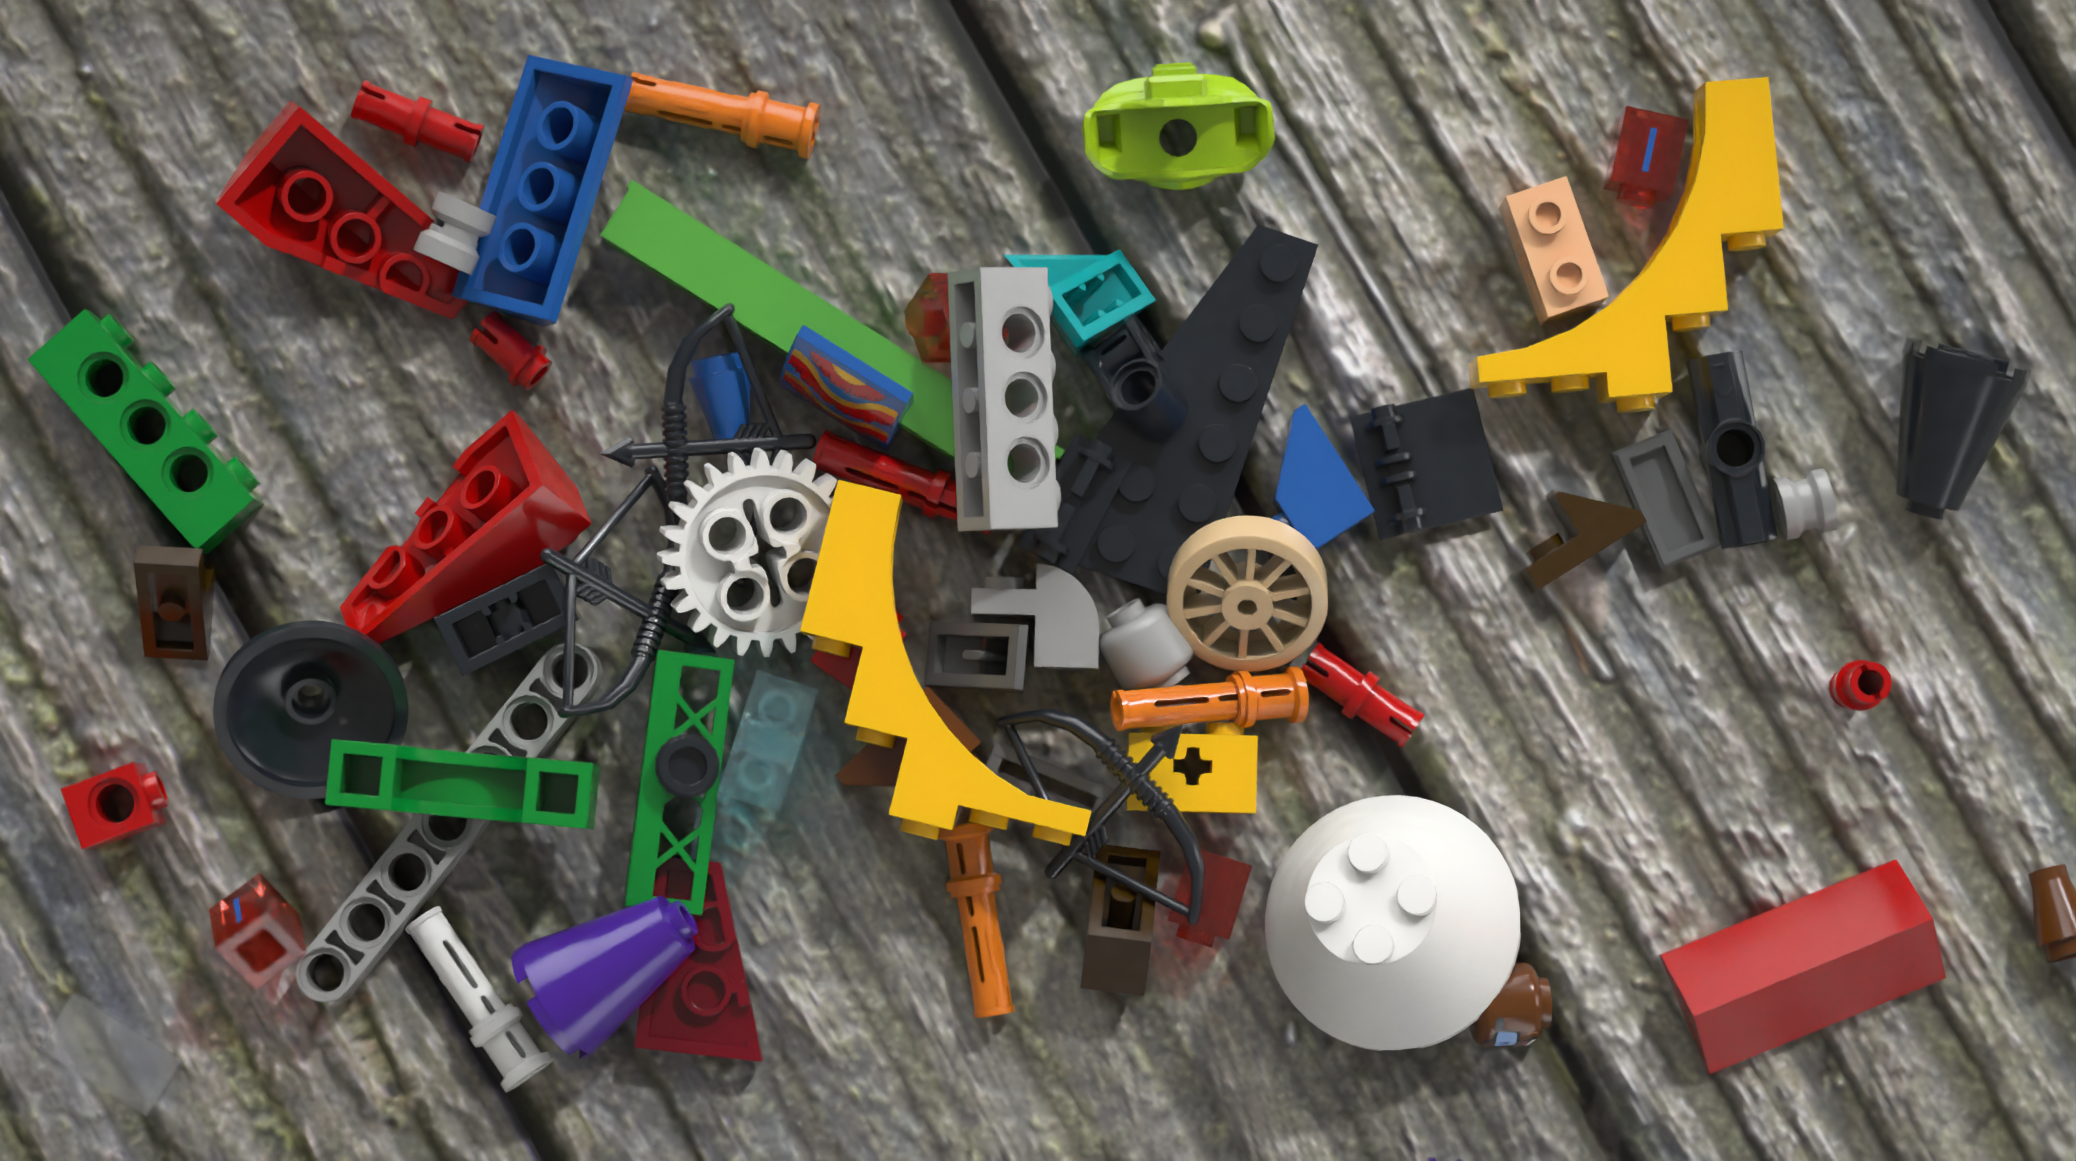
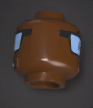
M1516 962L1508 981L1500 993L1480 1015L1478 1020L1469 1026L1474 1041L1486 1048L1527 1046L1535 1043L1541 1033V1029L1550 1028L1552 998L1548 979L1546 977H1538L1534 967L1530 964Z

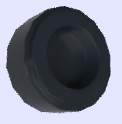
M681 734L670 738L660 747L655 757L654 771L658 782L668 793L677 797L693 798L704 794L714 785L719 775L720 761L716 749L708 740L696 734Z

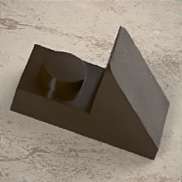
M1552 490L1546 495V498L1572 539L1565 543L1560 534L1556 533L1526 552L1533 564L1520 571L1519 574L1533 594L1640 527L1647 520L1639 510Z
M138 545L133 563L144 657L208 661L211 645L215 586L214 564L204 562L203 549Z

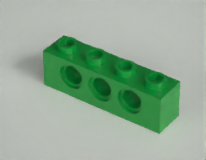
M84 309L27 360L194 548L203 549V553L208 554L264 505L253 492L261 484L260 481L236 455L229 461H226L211 445L218 437L216 431L194 408L186 414L179 409L169 397L177 389L175 385L154 362L149 361L144 367L140 365L127 350L135 342L134 339L110 313L101 320L92 312ZM108 365H119L123 372L121 388L112 396L100 397L95 388L97 374ZM161 412L166 423L163 436L153 444H142L137 436V425L140 419L147 413ZM202 459L208 469V477L205 484L194 492H185L179 484L180 469L189 460Z

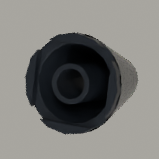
M1906 337L1902 350L1896 494L1908 499L1905 510L1942 520L1945 509L1959 511L2025 390L2031 370L2023 366L2015 368L2013 376L2006 374L2009 366L2008 361L1939 343L1938 349L1927 346L1925 353L1920 352L1922 339Z

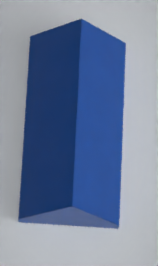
M528 55L479 208L497 216L490 235L482 238L479 237L477 241L479 244L476 250L479 260L473 274L470 275L459 270L451 296L542 327L556 324L633 83L632 78L622 74Z

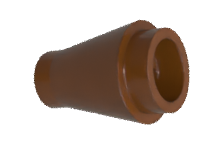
M2066 865L2051 866L2028 874L2032 887L2036 949L2044 951L2047 963H2056L2076 958V889L2069 878Z

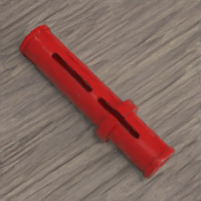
M825 430L824 434H822L812 460L816 464L817 471L820 470L838 476L855 484L899 494L904 502L923 509L922 515L935 520L937 515L957 521L956 480L951 478L952 472L939 468L936 473L884 452L832 434L828 430ZM982 531L989 536L991 534V531Z

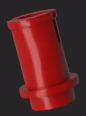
M497 311L491 312L479 323L485 328L482 332L478 328L473 330L469 341L474 346H478L509 374L508 382L513 387L520 384L526 390H530L541 381L552 365V361L545 356L547 349L542 344L534 347L508 324Z

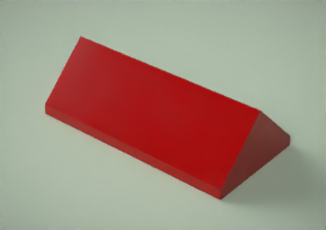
M1897 859L1659 955L1708 1074L1722 1070L1946 978L1934 920Z

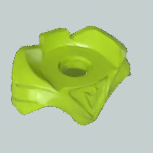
M1191 62L1156 64L1151 69L1152 76L1136 78L1113 85L1100 96L1092 109L1087 110L1081 129L1085 154L1092 165L1101 171L1102 174L1111 179L1136 180L1151 186L1170 190L1193 189L1208 184L1221 176L1247 172L1265 159L1275 141L1273 110L1268 100L1257 97L1245 84L1233 77L1197 74V67ZM1174 119H1183L1191 123L1197 136L1196 144L1192 151L1179 157L1166 153L1161 147L1159 140L1160 131L1163 126Z

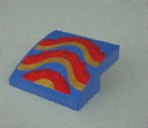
M805 325L801 327L793 341L780 376L781 387L885 452H888L901 431L900 422L914 402L913 392Z

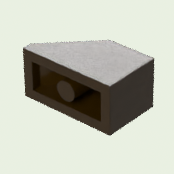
M1104 845L1095 855V859L1157 890L1160 851ZM1095 870L1093 872L1080 988L1144 996L1152 945L1156 901Z

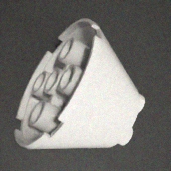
M1402 795L1378 796L1355 801L1335 809L1310 826L1295 841L1280 863L1271 883L1265 911V938L1270 963L1280 986L1293 1005L1311 1023L1330 1036L1352 1046L1375 1051L1403 1050L1417 1047L1421 1049L1432 1046L1455 1036L1477 1021L1508 981L1516 962L1521 939L1517 887L1509 866L1490 838L1476 824L1453 809L1431 800Z

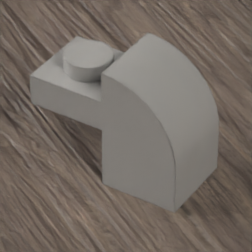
M1037 564L1036 589H1023L1024 578L998 576L985 577V588H972V617L1035 619L1034 670L1098 671V613L1088 591L1069 573L1053 566Z

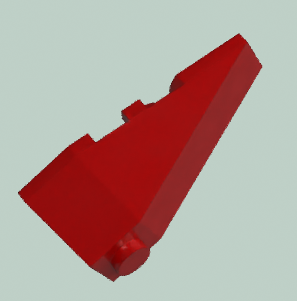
M289 101L249 148L215 201L216 205L265 246L381 290L386 294L452 320L467 304L466 301L451 296L459 270L413 250L420 232L429 229L431 223L434 224V220L302 107L292 101Z
M511 410L464 450L452 465L459 472V475L437 502H434L429 497L424 500L415 512L421 518L415 530L402 546L393 545L387 547L341 604L340 610L346 626L356 629L380 644L545 564L540 558V553L544 548H552L559 552L564 547L572 544L579 537L580 533L592 524L574 482L515 411Z

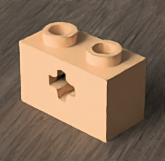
M1567 176L1505 197L1499 206V210L1540 326L1600 306L1609 295Z

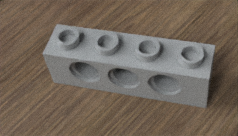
M979 267L948 272L958 531L1025 530L1058 527L1057 511L1061 502V491L1056 480L1055 445L1058 439V424L1053 415L1052 381L1055 376L1056 363L1050 343L1049 317L1053 309V296L1048 286V268ZM1003 324L1006 325L1009 333L1007 346L1002 337ZM1006 389L1009 390L1012 400L1010 411L1005 404ZM1009 453L1011 454L1014 461V472L1012 476L1007 466V459Z

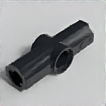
M1723 352L1688 360L1686 366L1701 439L1699 459L1708 476L1721 549L1738 548L1776 540L1778 535L1763 462L1765 441L1756 425L1743 352ZM1733 434L1740 437L1745 443L1747 457L1742 466L1731 467L1719 458L1717 442L1721 435Z

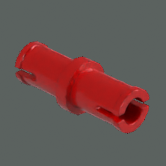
M364 80L361 85L362 91H358L352 108V119H359L404 136L403 143L415 148L420 142L462 158L465 162L471 163L481 142L485 125L475 124L433 108V101L422 96L415 101Z
M1318 643L1308 659L1326 670L1329 674L1310 661H1307L1301 667L1306 682L1344 707L1341 712L1351 720L1355 715L1398 743L1399 747L1403 748L1425 714L1421 711L1418 712L1377 683L1380 678L1371 671L1365 676L1325 649L1324 645ZM1393 717H1395L1396 719H1398L1399 721H1401L1403 724H1405L1406 726H1408L1410 729H1408V728H1406L1405 726H1403L1402 724H1400L1398 721H1396L1395 719H1393Z
M1859 659L1848 662L1839 668L1830 679L1828 689L1830 697L1840 707L1854 711H1864L1872 709L1888 696L1891 691L1892 680L1888 670L1881 664ZM1858 680H1859L1860 683H1861V687H1862L1861 690L1859 689V686H1858Z

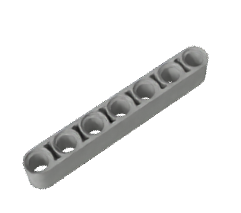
M564 642L553 646L545 653L466 751L467 753L544 758L576 718H560L557 715L558 709L563 706V688L558 684L555 673L559 661L564 658ZM575 643V655H581L588 666L586 681L579 688L574 689L573 705L588 703L598 691L603 679V668L600 659L592 650ZM530 704H538L547 714V728L539 738L525 740L517 732L515 726L516 716L523 707ZM416 813L301 955L296 965L295 974L301 991L307 997L320 1002L337 1001L351 995L493 820L466 818V828L463 834L457 839L448 841L442 838L436 830V815ZM412 853L424 862L426 876L423 883L417 889L408 891L397 883L394 874L398 860L404 855ZM367 904L377 906L383 912L385 918V928L382 934L372 941L362 938L356 932L354 926L355 915L361 907ZM326 954L337 957L344 968V979L341 985L333 991L321 988L314 977V967L317 961Z

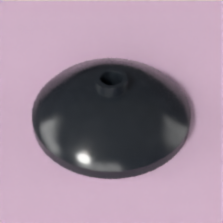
M305 620L270 628L250 639L236 651L218 679L213 701V720L215 732L223 752L232 765L247 779L279 795L302 799L326 798L332 739L401 745L407 729L409 707L407 690L401 672L391 656L377 642L356 629L342 624L319 620ZM310 684L321 688V692L314 696H306L299 690L303 686Z

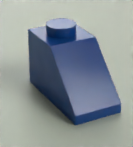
M1303 404L1294 410L1290 419L1272 503L1278 514L1271 519L1294 528L1305 536L1315 549L1318 550L1370 517L1375 510L1307 405Z

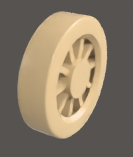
M1235 516L1215 521L1191 535L1182 544L1173 558L1167 584L1168 615L1191 646L1193 654L1215 667L1230 671L1260 672L1280 667L1303 654L1317 639L1325 623L1328 610V583L1322 558L1305 536L1280 521L1260 516ZM1247 549L1246 562L1236 564L1227 551ZM1256 549L1275 554L1264 566L1255 563ZM1212 559L1222 574L1206 569L1202 565L1207 560ZM1292 564L1296 574L1279 577ZM1196 589L1202 590L1204 593L1197 594ZM1297 597V600L1295 601L1289 598ZM1216 613L1212 618L1208 616L1209 614ZM1274 617L1279 618V619H1282V620L1277 623L1276 620L1274 619ZM1231 625L1240 630H1233L1228 627ZM1258 628L1261 629V630H1257V631H1249V630H1254V629H1258Z

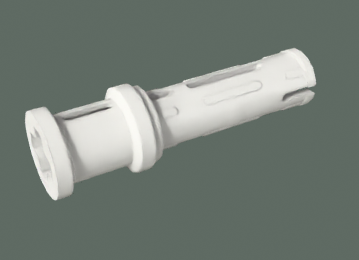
M436 906L412 921L405 930L408 935L412 936L443 985L446 986L473 1026L469 1031L472 1036L470 1041L475 1047L484 1048L504 1078L500 1085L505 1092H509L548 1066L553 1061V1058L549 1052H540L520 1022L523 1014L518 1006L514 1007L512 1003L505 1006L473 956L466 949L443 915L441 907Z

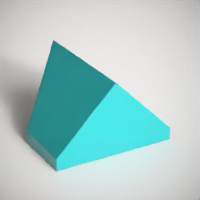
M1120 249L1109 255L1003 254L1011 267L1048 268V286L1053 296V309L1049 317L1050 322L1075 357L1081 354L1080 350L1087 345L1093 346L1123 325L1125 317L1131 313L1139 314L1156 301Z

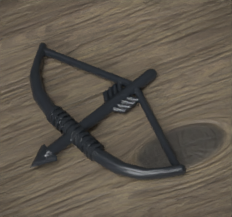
M732 303L722 306L683 338L667 371L663 406H661V411L664 412V414H661V419L664 420L662 422V428H664L662 436H665L662 442L634 444V439L629 436L599 453L631 468L635 465V460L663 458L666 461L663 464V468L666 469L664 477L667 478L664 480V485L667 486L664 490L669 503L673 501L688 505V492L683 483L686 480L690 481L687 478L689 476V471L687 470L689 463L686 462L689 456L719 455L734 452L741 458L745 466H750L754 448H760L765 452L772 451L770 458L767 455L769 465L772 466L780 450L811 449L816 445L817 440L813 434L782 435L734 318L735 306ZM724 320L766 422L740 424L733 438L688 441V438L685 437L688 434L685 429L687 422L684 421L687 418V413H684L686 405L682 401L687 367L701 339ZM768 429L772 436H765ZM670 509L673 523L678 525L681 518ZM753 511L750 525L756 537L758 531ZM740 578L733 583L743 587L746 585L747 580L746 578Z
M654 465L645 468V477L573 560L552 548H544L540 553V558L545 564L566 575L563 706L557 711V715L560 718L586 716L615 708L636 690L651 662L655 661L664 632L685 643L683 649L686 652L717 653L702 631L695 633L691 628L670 617L673 610L671 602L678 595L679 589H666L661 584L660 579L674 571L675 566L664 564L663 572L657 576V582L654 584V589L647 604L614 585L610 567L590 556L650 486L654 489L662 505L666 525H674L668 506L667 494H665L664 490L667 486L664 485V478L659 469ZM667 538V549L674 548V541ZM576 596L585 602H590L593 606H597L605 599H608L642 619L636 640L631 649L632 659L618 683L597 701L573 705Z
M1051 708L1020 712L998 718L996 724L999 728H1004L1038 798L1050 800L1015 725L1040 722L1069 731L1094 749L1095 757L1102 759L1101 763L1103 765L1107 764V769L1109 771L1113 770V775L1115 777L1119 776L1118 780L1121 782L1094 813L1091 812L1085 837L1072 834L1073 837L1069 846L1060 844L1062 849L1045 867V876L1049 879H1056L1071 861L1075 860L1187 917L1190 925L1198 924L1201 917L1205 884V863L1194 831L1174 804V799L1168 798L1169 794L1162 792L1163 788L1161 786L1157 787V782L1155 780L1151 781V776L1149 775L1165 756L1168 759L1174 758L1183 725L1152 735L1150 741L1154 744L1153 747L1138 763H1134L1133 757H1128V752L1126 750L1122 751V746L1120 744L1116 745L1117 741L1114 738L1110 739L1083 718ZM1131 794H1136V799L1138 801L1142 800V805L1144 807L1148 806L1147 810L1150 813L1154 812L1153 816L1156 819L1159 818L1164 821L1181 846L1191 877L1189 906L1094 858L1099 850L1109 841L1105 823ZM1084 847H1085L1086 854L1083 853V852H1081V850H1082Z

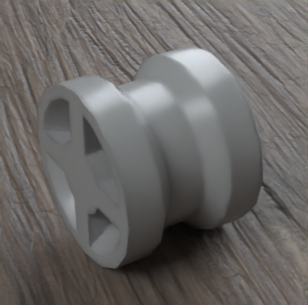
M1823 468L1808 472L1805 479L1792 481L1786 476L1771 480V497L1775 518L1781 536L1785 541L1797 539L1804 530L1813 528L1822 533L1837 530L1838 521L1834 494L1828 475Z

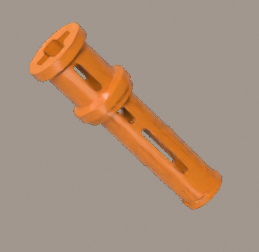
M638 72L631 74L633 83L624 108L625 112L649 115L682 124L727 132L728 134L740 136V141L746 143L747 147L757 148L760 143L795 150L799 158L809 160L812 155L821 115V105L818 103L810 102L807 107L770 100L768 92L759 90L757 93L751 92L749 97L681 82L658 79Z
M1299 666L1285 667L1282 674L1251 676L1248 671H1235L1226 678L1225 682L1175 685L1129 691L1115 690L1112 692L1110 699L1112 723L1117 731H1125L1131 728L1184 725L1229 720L1230 723L1240 725L1241 728L1252 727L1256 720L1286 718L1289 723H1303L1306 719L1309 705L1306 678Z
M971 822L955 825L953 831L940 828L937 838L945 842L950 879L945 882L946 892H949L950 898H957L975 1010L973 1011L974 1018H983L1015 1012V1006L1012 1004L1005 949L995 891L1001 890L1000 884L1003 883L1002 874L994 870L989 833L994 828Z

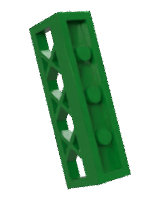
M657 650L646 721L623 900L624 906H632L657 897L653 896L656 869L678 853L693 872L690 900L666 899L671 904L679 900L691 914L702 915L735 659ZM682 666L719 671L716 698L696 714L679 694ZM678 704L689 719L674 730ZM714 709L712 733L710 734L700 719ZM694 725L703 738L708 740L716 749L720 761L719 775L714 785L704 793L703 798L700 795L693 797L702 809L700 826L678 842L662 821L664 805L674 798L675 795L671 793L666 794V790L658 782L654 771L655 757L660 747L666 741L681 735ZM662 832L673 847L658 857L660 834ZM698 837L694 862L684 850V847Z

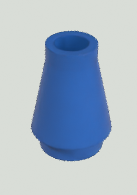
M737 351L691 361L694 376L689 377L688 380L707 420L713 438H733L740 424L750 423V382Z

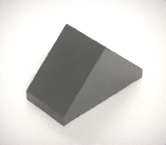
M930 622L925 685L1023 693L1028 625Z

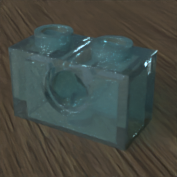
M757 670L718 793L783 814L822 692L819 689Z

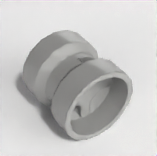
M438 191L431 207L432 213L436 218L434 224L431 223L429 229L420 232L413 250L472 275L479 260L476 250L479 244L477 241L479 237L482 238L490 235L497 216Z

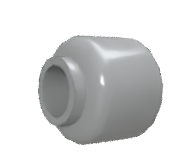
M1138 598L1123 605L1106 617L1111 628L1100 638L1099 650L1118 683L1125 691L1170 687L1189 674L1185 665L1191 660L1193 650L1170 619L1167 605L1154 604L1145 608Z

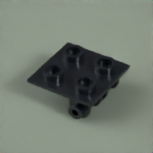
M1467 388L1396 406L1395 404H1387L1372 408L1370 412L1349 417L1370 504L1375 510L1373 516L1379 540L1503 511L1474 389Z

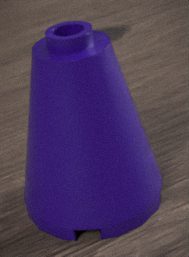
M658 896L523 944L514 950L511 957L513 973L518 984L526 978L529 979L536 996L527 1001V1004L548 1036L568 1055L579 1050V1059H585L593 1054L695 950L692 936L698 933V927L693 916L682 902L676 900L671 904L665 897Z

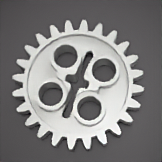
M754 448L750 466H745L737 454L730 452L727 459L728 472L722 474L711 464L707 463L704 465V470L709 482L702 488L689 480L683 483L687 492L693 498L688 505L670 501L669 508L681 519L678 525L660 526L659 532L671 541H674V548L658 552L657 559L664 564L675 566V570L665 575L660 581L666 589L683 590L671 602V606L678 613L695 608L688 620L687 626L697 633L711 624L708 641L717 648L731 634L732 650L741 656L747 651L751 640H755L756 648L763 657H770L775 639H779L784 648L793 653L796 652L795 634L800 632L834 498V496L829 497V495L833 491L837 480L832 475L826 473L813 481L816 464L806 458L792 471V454L785 450L779 451L772 466L769 465L766 452L760 448ZM782 498H794L797 512L792 522L785 527H772L770 512L773 505ZM746 499H752L754 518L759 536L774 547V549L765 553V559L781 597V602L777 606L771 605L770 588L765 570L749 558L758 553V544L752 527L744 513L743 502ZM724 517L734 518L737 531L733 540L723 547L711 546L709 531L715 521ZM799 559H812L814 573L810 581L802 587H790L787 574L792 564ZM740 578H751L754 582L752 598L741 607H730L726 596L728 588L734 581Z

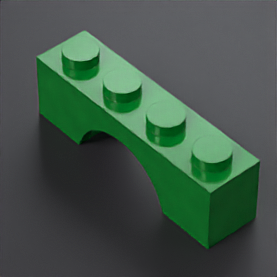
M332 739L325 804L594 830L600 765L586 762L489 755Z

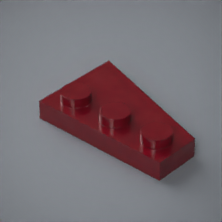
M671 857L656 869L653 896L690 900L693 872L682 858ZM709 861L702 915L691 914L698 927V933L692 936L695 950L639 1006L635 1048L763 1062L723 865L721 862Z

